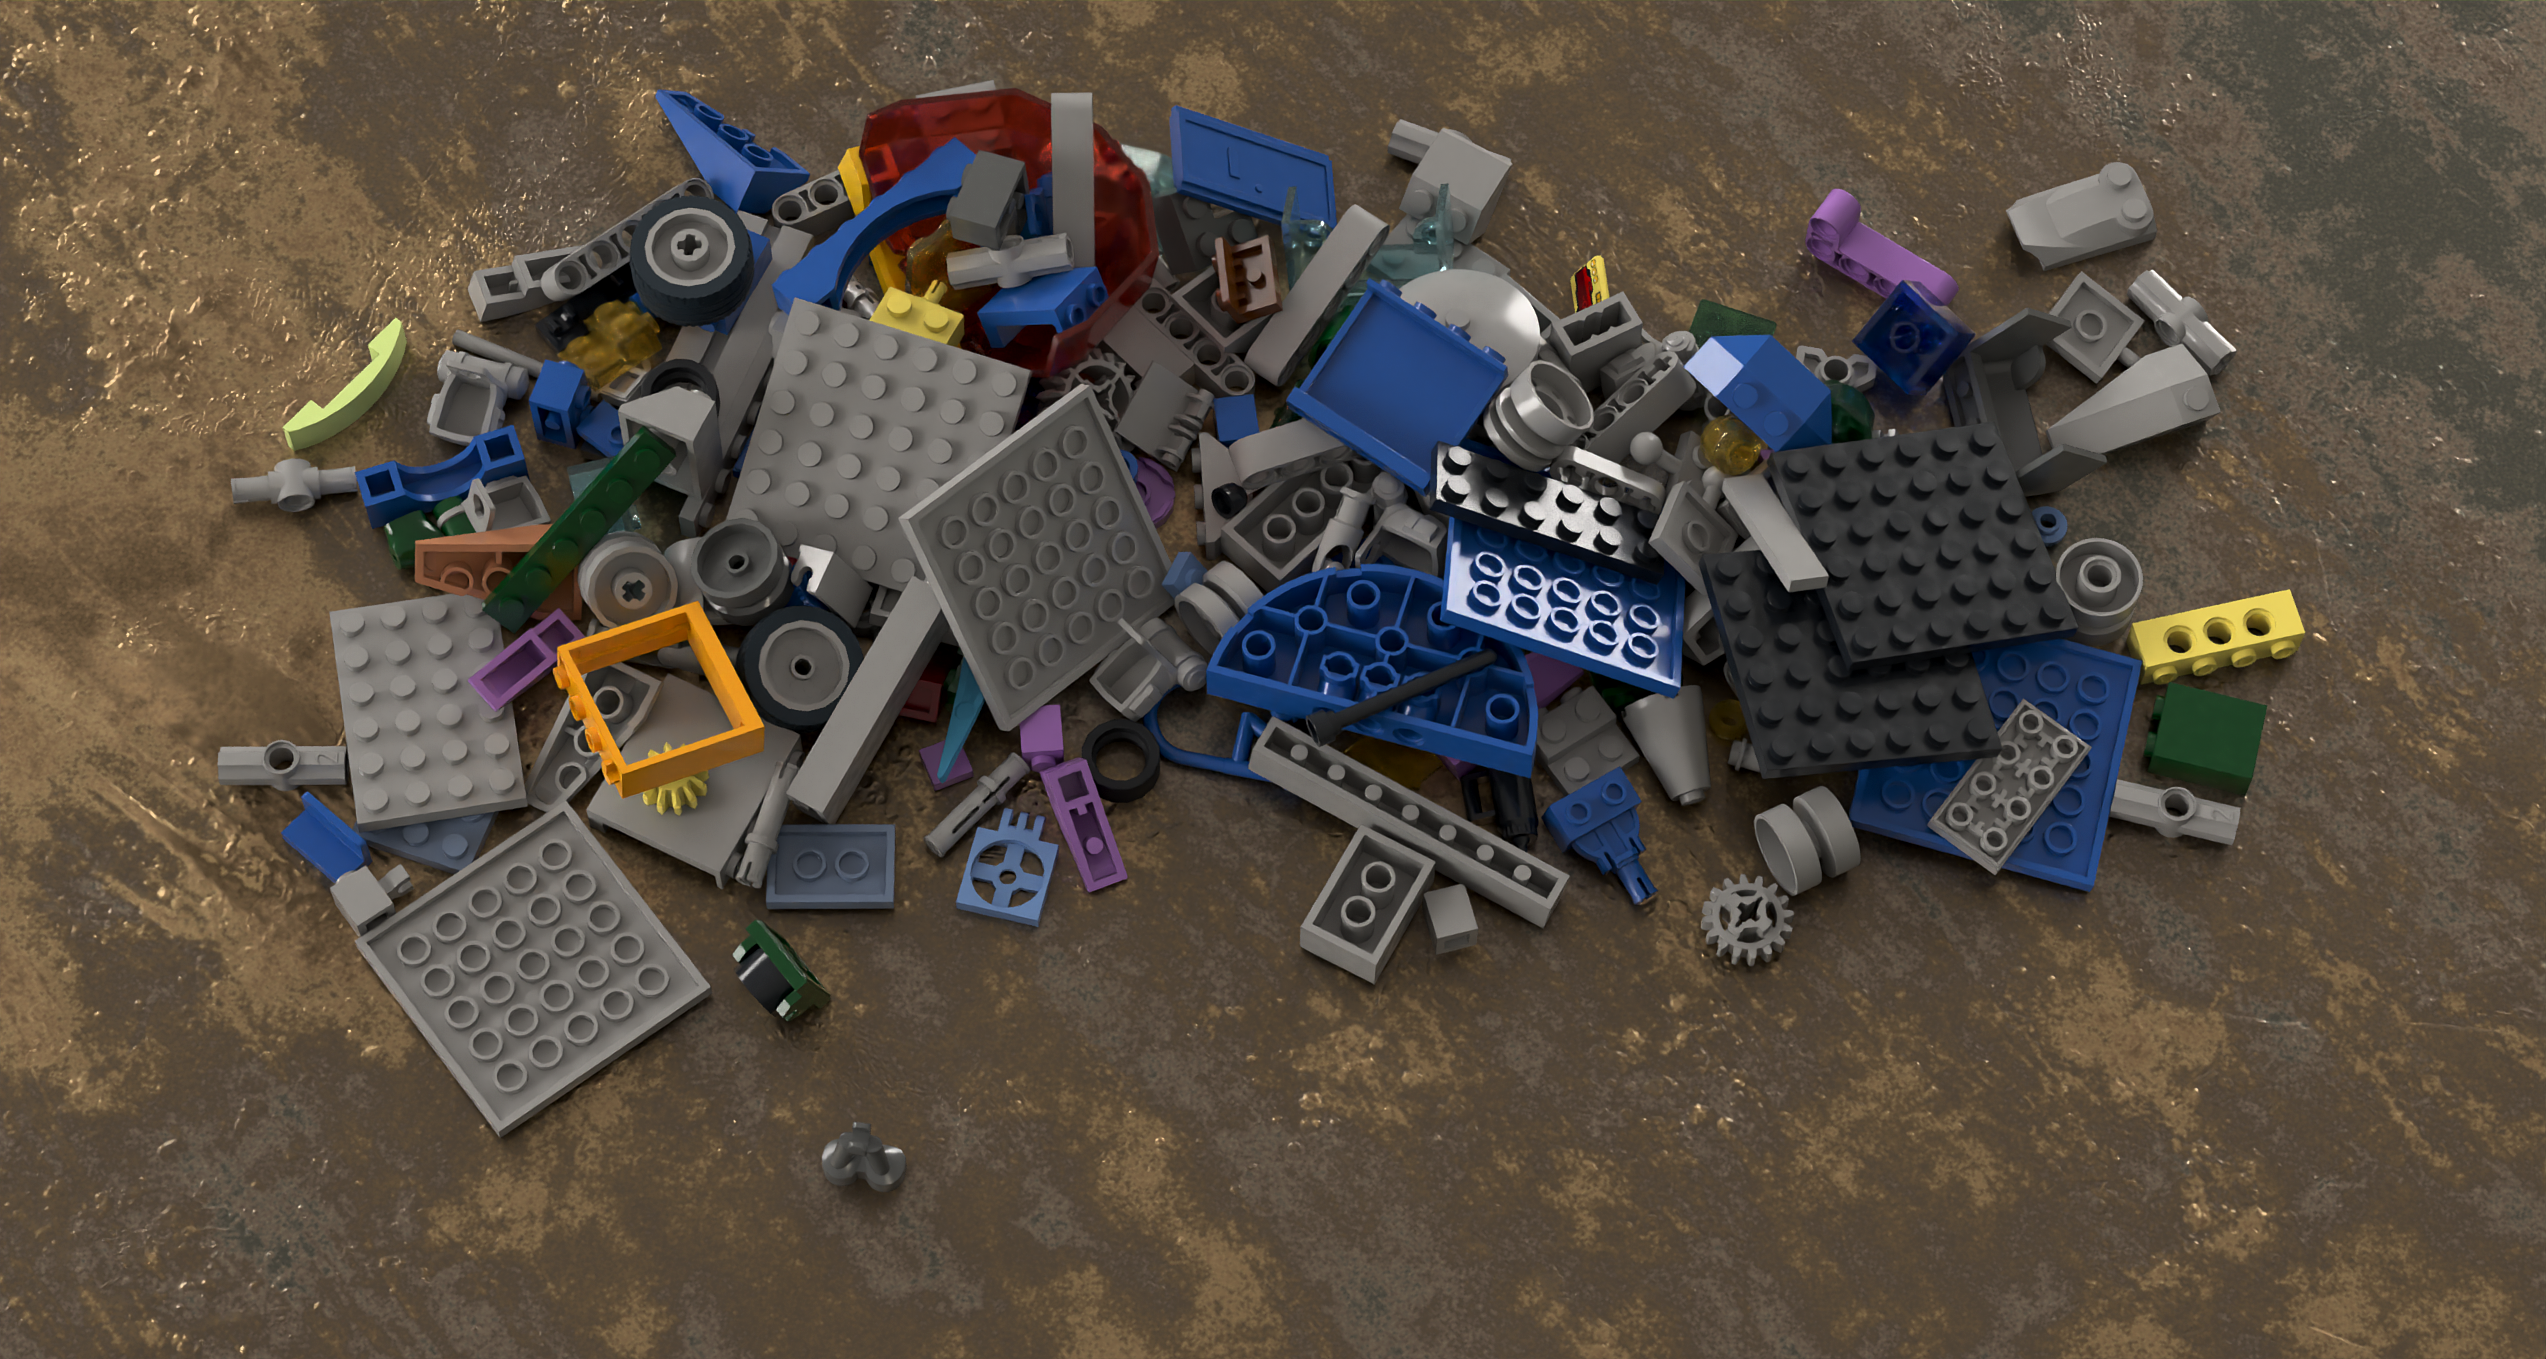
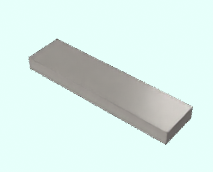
M1755 474L1724 478L1723 493L1787 591L1795 592L1826 587L1829 578L1828 573L1763 475Z

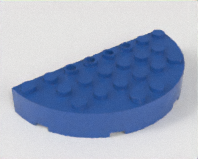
M1360 564V568L1336 571V567H1331L1293 579L1270 591L1248 608V613L1234 628L1231 626L1225 633L1206 669L1207 694L1306 719L1307 715L1321 709L1325 712L1332 710L1336 713L1472 654L1491 648L1497 653V660L1494 664L1342 729L1531 778L1534 767L1538 730V706L1533 676L1521 648L1440 621L1444 580L1418 570L1394 565Z

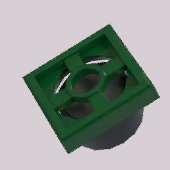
M758 919L745 928L750 936L740 943L732 954L736 961L740 963L734 968V971L751 994L771 1015L776 1017L780 1014L782 1018L789 1022L803 1014L813 1004L822 1008L831 1000L830 993L781 934Z

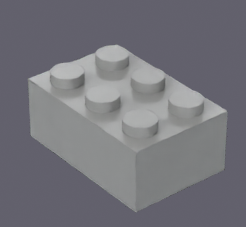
M1361 824L1301 925L1300 947L1375 984L1423 901V893L1428 892L1434 882L1436 861Z

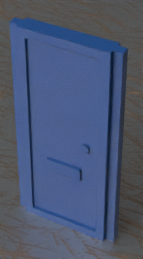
M1177 105L1171 108V116L1169 117L1174 188H1177V193L1323 240L1329 237L1337 225L1332 161L1329 160L1328 155Z

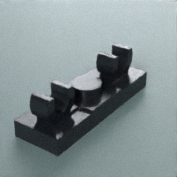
M630 261L583 292L575 295L567 303L535 324L537 333L559 358H562L633 309L629 298L637 293L633 282Z

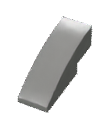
M584 245L514 256L512 265L474 271L467 290L480 322L508 317L556 302L549 299L543 292L541 287L543 273ZM591 251L590 259L593 265L599 268L593 251ZM560 271V284L564 288L570 289L571 281L569 276Z

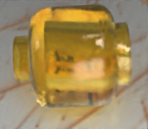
M1723 415L1712 420L1705 427L1700 438V448L1703 456L1723 474L1733 476L1742 474L1754 465L1760 454L1761 442L1759 437L1737 416Z

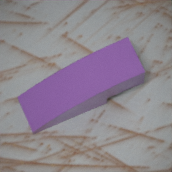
M558 608L535 628H530L471 676L468 682L489 706L497 712L553 671V668L557 667L558 646L586 637Z

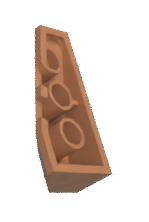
M538 524L415 541V582L455 595L464 596L467 594L485 600L553 524ZM579 563L530 616L531 618L544 620L560 608L570 620H581L582 596L577 582Z

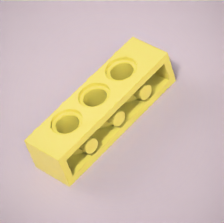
M2288 589L2132 623L2126 643L2131 657L2142 661L2139 675L2140 684L2154 682L2157 685H2162L2174 681L2178 676L2194 673L2195 676H2204L2224 666L2233 665L2240 668L2254 663L2257 659L2270 656L2274 659L2286 658L2298 651L2305 635V630L2291 591ZM2248 629H2259L2264 635H2253ZM2208 637H2218L2225 644H2215ZM2169 646H2180L2185 650V653L2174 652Z

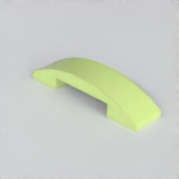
M395 318L368 344L372 362L328 405L322 409L310 400L283 426L288 446L296 451L307 448L336 435L358 420L381 397L394 378L405 352L407 340L400 320Z

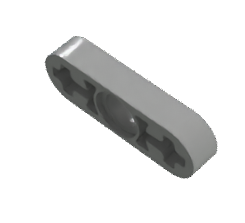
M1566 446L1562 454L1553 459L1550 467V475L1554 480L1613 498L1643 510H1649L1658 515L1662 510L1666 491L1660 482L1578 447ZM1568 464L1573 465L1572 469L1567 468ZM1587 472H1591L1590 478L1586 476ZM1608 477L1615 480L1618 486L1612 488L1605 487L1597 479ZM1626 487L1629 488L1628 493H1625ZM1644 496L1649 497L1647 500L1642 499Z

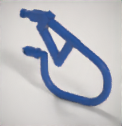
M1178 684L1168 689L1160 701L1143 716L1144 726L1154 734L1160 747V754L1166 759L1186 766L1271 782L1248 769L1250 762L1248 757L1253 736L1255 735L1259 738L1267 726V723L1256 714L1251 712L1242 713L1231 758L1182 750L1173 746L1164 738L1158 724V708L1163 698L1169 692L1181 687ZM1270 710L1272 716L1283 722L1292 720L1295 723L1298 719H1301Z

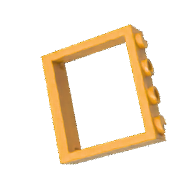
M699 601L557 647V667L553 668L556 683L560 689H567L570 695L569 705L573 717L576 721H583L586 727L585 737L592 753L598 752L603 760L601 767L605 780L609 785L615 784L622 799L764 751L765 726ZM687 640L734 729L626 765L581 675Z

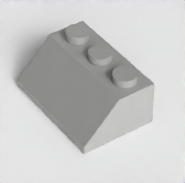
M676 386L621 404L618 409L623 445L625 446L644 425L676 451V457L654 481L702 500L724 461L715 401L702 391H689Z

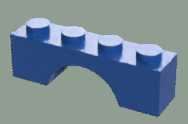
M514 425L474 436L464 451L438 464L410 467L394 460L355 472L372 529L385 526L391 521L417 510H423L424 513L431 512L438 503L449 497L460 496L463 500H466L472 480L477 478L481 480L484 488L489 482L513 475L517 478L526 475L530 481L526 461Z

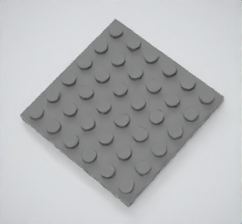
M795 297L726 520L746 518L759 521L772 531L787 556L798 559L800 556L798 550L801 544L831 551L838 555L863 580L903 592L912 576L924 581L926 575L899 521V517L1014 433L1033 371Z
M1078 385L899 517V521L999 730H1012L1103 660L1114 649L1116 650L1132 636L1117 623L1121 618L1139 631L1146 622L1157 618L1175 604V599L1162 586L1172 563L1090 385Z
M566 800L355 940L358 950L500 1138L712 994L709 983Z

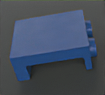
M1097 267L1073 268L1070 271L1034 276L1029 282L1021 286L1002 288L977 314L991 348H1004L1026 325L1041 324L1054 325L1061 343L1067 344L1071 343L1110 304V298Z

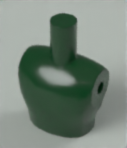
M417 510L399 517L383 528L387 536L391 558L399 570L415 567V541L444 537L439 528L426 517L423 510Z

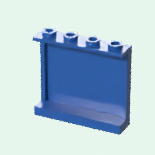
M1369 278L1366 282L1367 290L1301 387L1299 389L1294 387L1286 402L1290 410L1426 497L1430 492L1432 449L1437 441L1458 447L1462 445L1509 376L1508 368L1503 364L1506 359L1488 346L1481 350L1470 343L1471 336L1458 326L1450 324L1447 328L1434 320L1437 316L1436 313L1424 304L1416 302L1413 306L1400 298L1403 293L1390 282L1382 279L1378 284Z

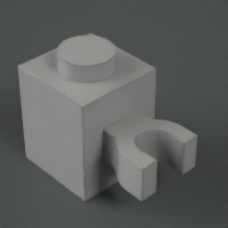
M400 864L390 870L379 881L376 880L366 865L357 871H348L338 878L335 885L330 887L336 906L360 938L396 914L391 900L407 894L414 888L410 882L409 874Z

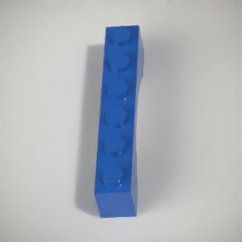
M956 137L944 146L936 148L927 160L914 170L906 172L896 185L883 195L875 197L865 210L855 218L844 222L829 239L813 247L804 259L793 268L787 269L779 275L777 280L771 284L778 308L789 316L794 298L796 297L841 311L844 293L852 275L863 259L880 242L898 230L920 220L946 214L951 198L953 196L958 197L962 188L961 179L963 171L968 163L973 164L976 154Z

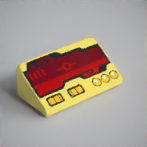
M1601 255L1595 256L1571 277L1570 282L1575 313L1609 298L1604 258Z

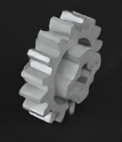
M1741 874L1739 884L1736 885L1729 878H1726L1722 886L1723 891L1713 887L1709 897L1711 901H1704L1702 913L1706 916L1702 917L1701 929L1710 930L1707 933L1705 942L1707 945L1718 943L1716 955L1721 957L1726 952L1731 953L1732 964L1735 965L1740 957H1746L1749 966H1754L1755 958L1759 955L1764 961L1769 962L1772 957V949L1781 953L1785 946L1784 939H1790L1793 927L1788 924L1792 923L1794 912L1784 910L1788 906L1789 898L1787 895L1778 898L1775 896L1778 888L1776 883L1768 888L1763 887L1762 876H1758L1754 883H1748L1746 875ZM1769 909L1774 916L1775 928L1772 926V920L1766 915ZM1719 913L1723 914L1722 919L1728 923V928L1725 931L1720 923ZM1756 914L1755 920H1747L1749 917L1752 918ZM1740 919H1741L1742 921H1746V922H1742V924L1739 926Z

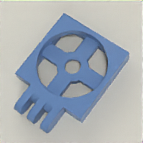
M1004 808L998 831L977 827L956 900V908L1039 927L1059 854V845L1041 841L1046 817L1037 815L1033 830L1027 829L1030 813L1021 811L1017 826L1011 825L1014 810ZM994 845L1007 848L1004 861L997 866L979 862L981 853ZM1024 852L1038 856L1044 868L1043 877L1023 872L1020 866ZM1012 871L1016 875V880L1012 884H1004L1000 881L1001 873ZM973 880L992 884L995 889L992 904L986 902L977 894L972 885ZM1020 890L1036 893L1028 902L1019 906L1009 907L1012 895Z

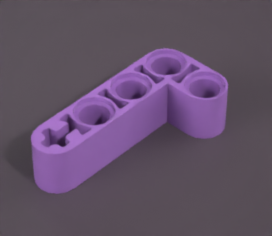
M1832 189L1809 220L1805 239L1808 250L1818 259L1926 322H1936L1959 291L1956 281L1946 272L1859 222L1861 213L1859 202L1842 189Z

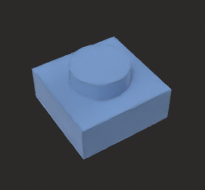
M1178 552L1162 586L1175 599L1178 594L1191 584L1203 585V575L1207 572V569L1191 552Z

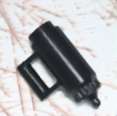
M1487 767L1488 770L1462 776L1460 781L1467 821L1476 826L1496 822L1497 829L1502 834V839L1527 853V846L1537 840V827L1539 825L1532 779ZM1490 782L1494 810L1482 812L1478 785Z

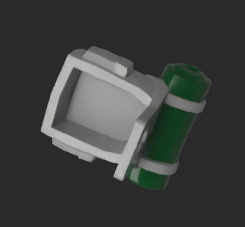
M513 475L497 481L494 480L487 483L485 488L479 478L472 480L466 500H463L460 496L449 497L438 503L432 510L433 516L437 521V527L445 537L538 524H551V519L539 494L526 475L518 478Z

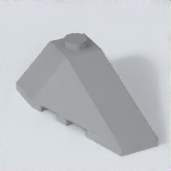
M2179 344L2145 355L2046 430V434L2052 449L2063 443L2104 455L2208 421L2221 413L2208 374L2183 344Z
M622 662L581 675L618 749H620L646 721L664 683ZM570 695L525 783L527 804L546 813L565 800L569 803L602 768L601 762L603 760L598 752L592 753L585 737L586 727L583 721H576L573 717L569 705Z

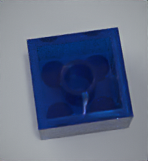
M1901 280L1852 342L1908 395H1927L1976 336V333L1920 281Z

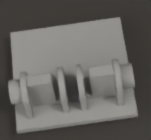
M1152 360L1113 431L1177 472L1181 463L1185 460V456L1193 441L1196 440L1199 430L1202 429V425L1210 410L1213 409V398L1215 396L1202 388L1198 391Z

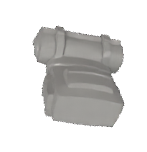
M1642 328L1640 346L1638 348L1627 350L1600 369L1605 401L1659 353L1664 351L1675 352L1683 365H1685L1699 350L1693 334L1687 331H1676L1667 335L1661 343L1652 338ZM1693 375L1691 376L1696 382V389L1694 394L1678 408L1682 411L1702 408L1707 398L1704 394V386Z
M446 350L439 360L437 368L439 381L444 382L440 394H434L427 417V424L430 426L429 434L452 443L469 446L474 436L502 428L505 421V413L502 409L507 398L520 400L527 392L530 383L528 369L515 366L514 363H501L469 355L468 352Z
M1387 472L1379 474L1374 479L1371 497L1377 499L1375 505H1373V530L1355 554V568H1360V564H1375L1378 558L1384 555L1405 568L1418 570L1441 578L1445 573L1448 529L1434 516L1429 514L1424 516L1407 505L1408 494L1403 482ZM1372 547L1371 552H1370L1368 558L1366 559V556H1367V554H1368V551H1369L1370 548Z
M1121 618L1117 623L1132 638L1126 641L1118 650L1114 649L1110 652L1108 657L1096 668L1095 674L1089 680L1107 702L1128 719L1136 722L1147 714L1160 701L1168 689H1171L1175 684L1182 686L1188 691H1194L1207 683L1206 669L1208 664L1199 652L1191 649L1178 636L1176 630L1162 619H1151L1137 631Z

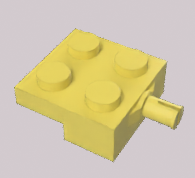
M938 280L931 282L924 297L914 296L889 287L869 319L879 324L954 347L958 346L964 336V315L938 304L947 292V286L943 282H940L938 285Z

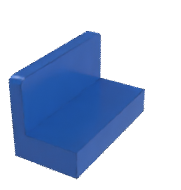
M308 791L301 796L305 810L281 832L283 839L333 883H336L338 878L344 873L351 870L357 871L365 865L368 867L373 862L368 845L362 837Z

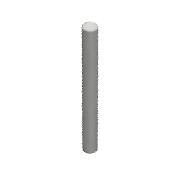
M459 329L456 330L452 338L453 345L496 362L514 363L515 366L528 369V375L538 378L544 364ZM587 381V386L591 387L590 399L599 402L602 398L599 391L603 387Z

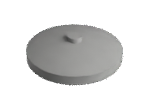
M1451 269L1420 276L1399 289L1403 293L1400 298L1413 306L1416 302L1424 304L1436 313L1437 316L1434 320L1447 328L1450 324L1458 326L1471 336L1470 343L1481 350L1488 346L1506 359L1503 364L1507 366L1509 376L1494 398H1497L1503 389L1509 388L1513 380L1529 364L1537 361L1540 348V327L1537 315L1527 298L1503 279L1474 270Z

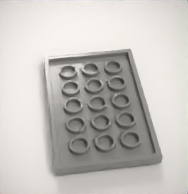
M446 594L329 612L359 832L528 807L512 701L495 712L468 682L471 676L504 650L501 625L482 611L481 603L484 601L483 599L467 594L464 596Z

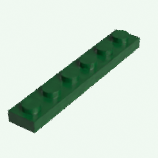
M643 425L481 603L482 611L515 634L676 457L675 449Z

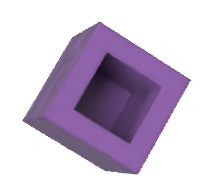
M1060 704L1041 706L1019 723L1022 759L1029 766L1030 770L1037 773L1064 763Z

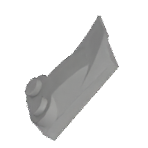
M2113 162L2104 166L2100 174L2016 200L2014 205L2006 210L2023 250L2036 256L2044 271L2155 239L2157 234L2153 208L2135 170L2128 164Z

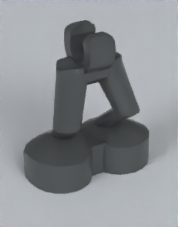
M853 1121V1132H844L840 1135L839 1139L832 1140L825 1146L822 1155L824 1175L828 1181L835 1185L846 1186L854 1183L857 1179H864L876 1191L890 1192L898 1188L904 1181L907 1162L902 1150L882 1144L879 1137L871 1135V1124Z

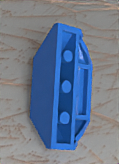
M1770 334L1711 336L1683 366L1775 452L1832 444L1831 390Z

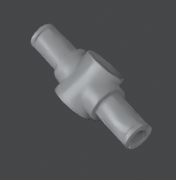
M303 459L283 460L275 465L274 471H268L266 476L231 479L233 503L271 500V504L278 503V507L284 511H304L311 508L316 499H321V495L358 492L355 466L318 470V467H311V464Z

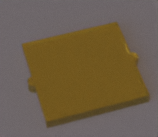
M1367 735L1343 752L1346 756L1411 791L1413 789L1419 790L1423 781L1443 767L1442 761L1434 753Z

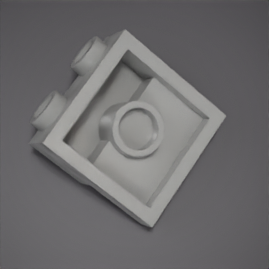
M1594 686L1584 691L1580 687L1569 690L1561 698V705L1550 712L1545 707L1538 709L1535 758L1565 797L1619 766L1624 772L1639 762L1640 755L1616 725L1617 716Z

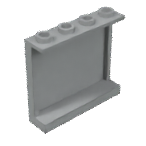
M668 673L646 721L628 739L620 752L626 765L647 759L650 749L659 754L664 753L663 747L666 742L674 750L683 743L689 745L733 730L734 728L717 696ZM760 717L765 726L764 751L709 769V778L704 782L707 785L706 796H696L698 802L696 809L686 804L682 805L680 816L675 814L673 807H669L661 815L657 811V803L647 806L643 800L644 792L622 799L615 784L609 785L604 779L586 809L590 827L603 833L607 831L609 826L714 875L717 887L723 889L730 877L734 879L739 872L744 858L743 854L747 849L745 839L747 834L752 833L776 768V762L784 761L785 768L787 763L801 768L805 759L801 735L792 730L775 726Z

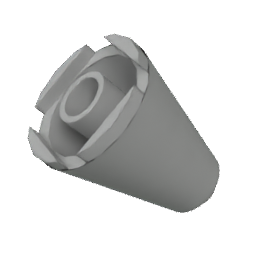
M1697 685L1682 686L1678 691L1679 696L1676 695L1674 699L1656 693L1626 706L1625 711H1621L1624 723L1671 801L1680 800L1682 806L1704 800L1706 798L1704 792L1711 788L1703 694L1700 686Z

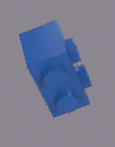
M545 359L530 396L529 405L537 439L576 450L580 440L576 427L595 407L591 406V387L587 386L584 370L571 362L559 361L557 363Z

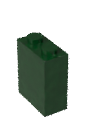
M2169 682L2165 695H2156L2151 719L2157 720L2158 724L2156 733L2148 732L2143 756L2150 757L2147 772L2245 796L2253 778L2268 705Z

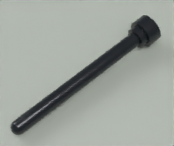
M1491 648L1484 649L1336 713L1332 710L1325 712L1323 709L1306 716L1309 732L1318 747L1335 741V736L1341 734V729L1494 664L1497 660V653Z

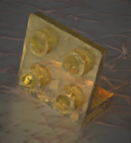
M947 219L942 222L937 231L927 238H919L908 250L905 292L914 296L924 297L933 280H938V285L940 282H943L947 286V292L938 304L952 311L960 313L997 286V283L954 290L947 274V255L951 252L969 250L971 243L953 238L951 224Z

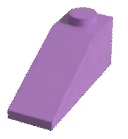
M1077 757L1039 771L1053 812L1087 891L1092 892L1127 879L1128 876L1087 760Z

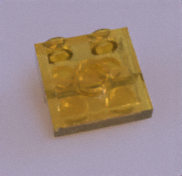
M619 300L607 302L600 305L593 315L583 320L590 334L572 340L565 350L557 354L559 361H568L583 369L587 386L596 392L662 350L663 348L656 336L660 333V329L651 314L648 312L641 314L633 301L630 300L625 304Z

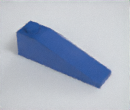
M670 90L657 91L655 95L657 101L705 181L711 186L713 193L723 200L730 209L734 210L735 214L738 210L747 213L765 214L772 208L774 201L778 197L799 188L808 181L810 173L786 153L776 147L771 148L770 152L758 146L753 142L755 134L747 129L741 130L735 126L723 124V114L689 93Z

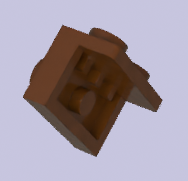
M1269 235L1235 246H1230L1223 236L1216 238V254L1212 255V264L1220 282V288L1216 289V298L1220 309L1223 312L1227 311L1237 324L1283 311L1275 245Z

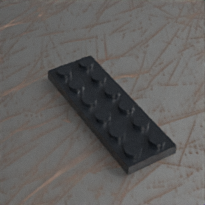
M1437 441L1432 449L1429 510L1655 585L1664 576V558L1648 543L1660 515L1441 441Z

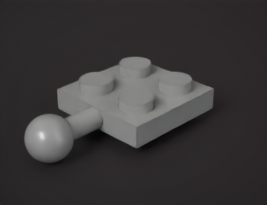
M2081 271L2048 313L2070 320L2072 328L2046 343V345L2097 384L2116 359L2127 368H2130L2141 359L2126 345L2144 323V320Z
M1693 431L1680 435L1675 456L1665 451L1660 438L1651 432L1639 433L1632 439L1630 444V453L1636 462L1643 465L1655 463L1670 473L1663 506L1666 503L1672 486L1682 481L1689 484L1703 497L1705 489L1701 481L1702 476L1712 466L1717 464L1728 466L1733 477L1747 476L1751 470L1742 462L1740 464L1732 462L1735 460L1734 457Z
M1720 465L1712 466L1704 472L1701 480L1705 489L1703 497L1685 481L1672 486L1648 542L1703 596L1707 595V591L1698 564L1702 555L1731 552L1739 535L1715 511L1719 499L1725 497L1722 491L1724 478L1733 477L1728 468Z

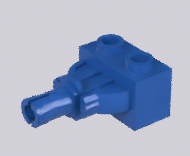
M1619 766L1551 804L1541 819L1562 853L1573 848L1583 858L1595 862L1603 875L1610 871L1617 874L1632 897L1633 903L1638 905L1644 901L1643 899L1647 900L1655 895L1658 890L1654 887L1638 861L1639 855L1646 851L1644 844L1639 838L1640 823L1636 812L1637 807L1642 801Z

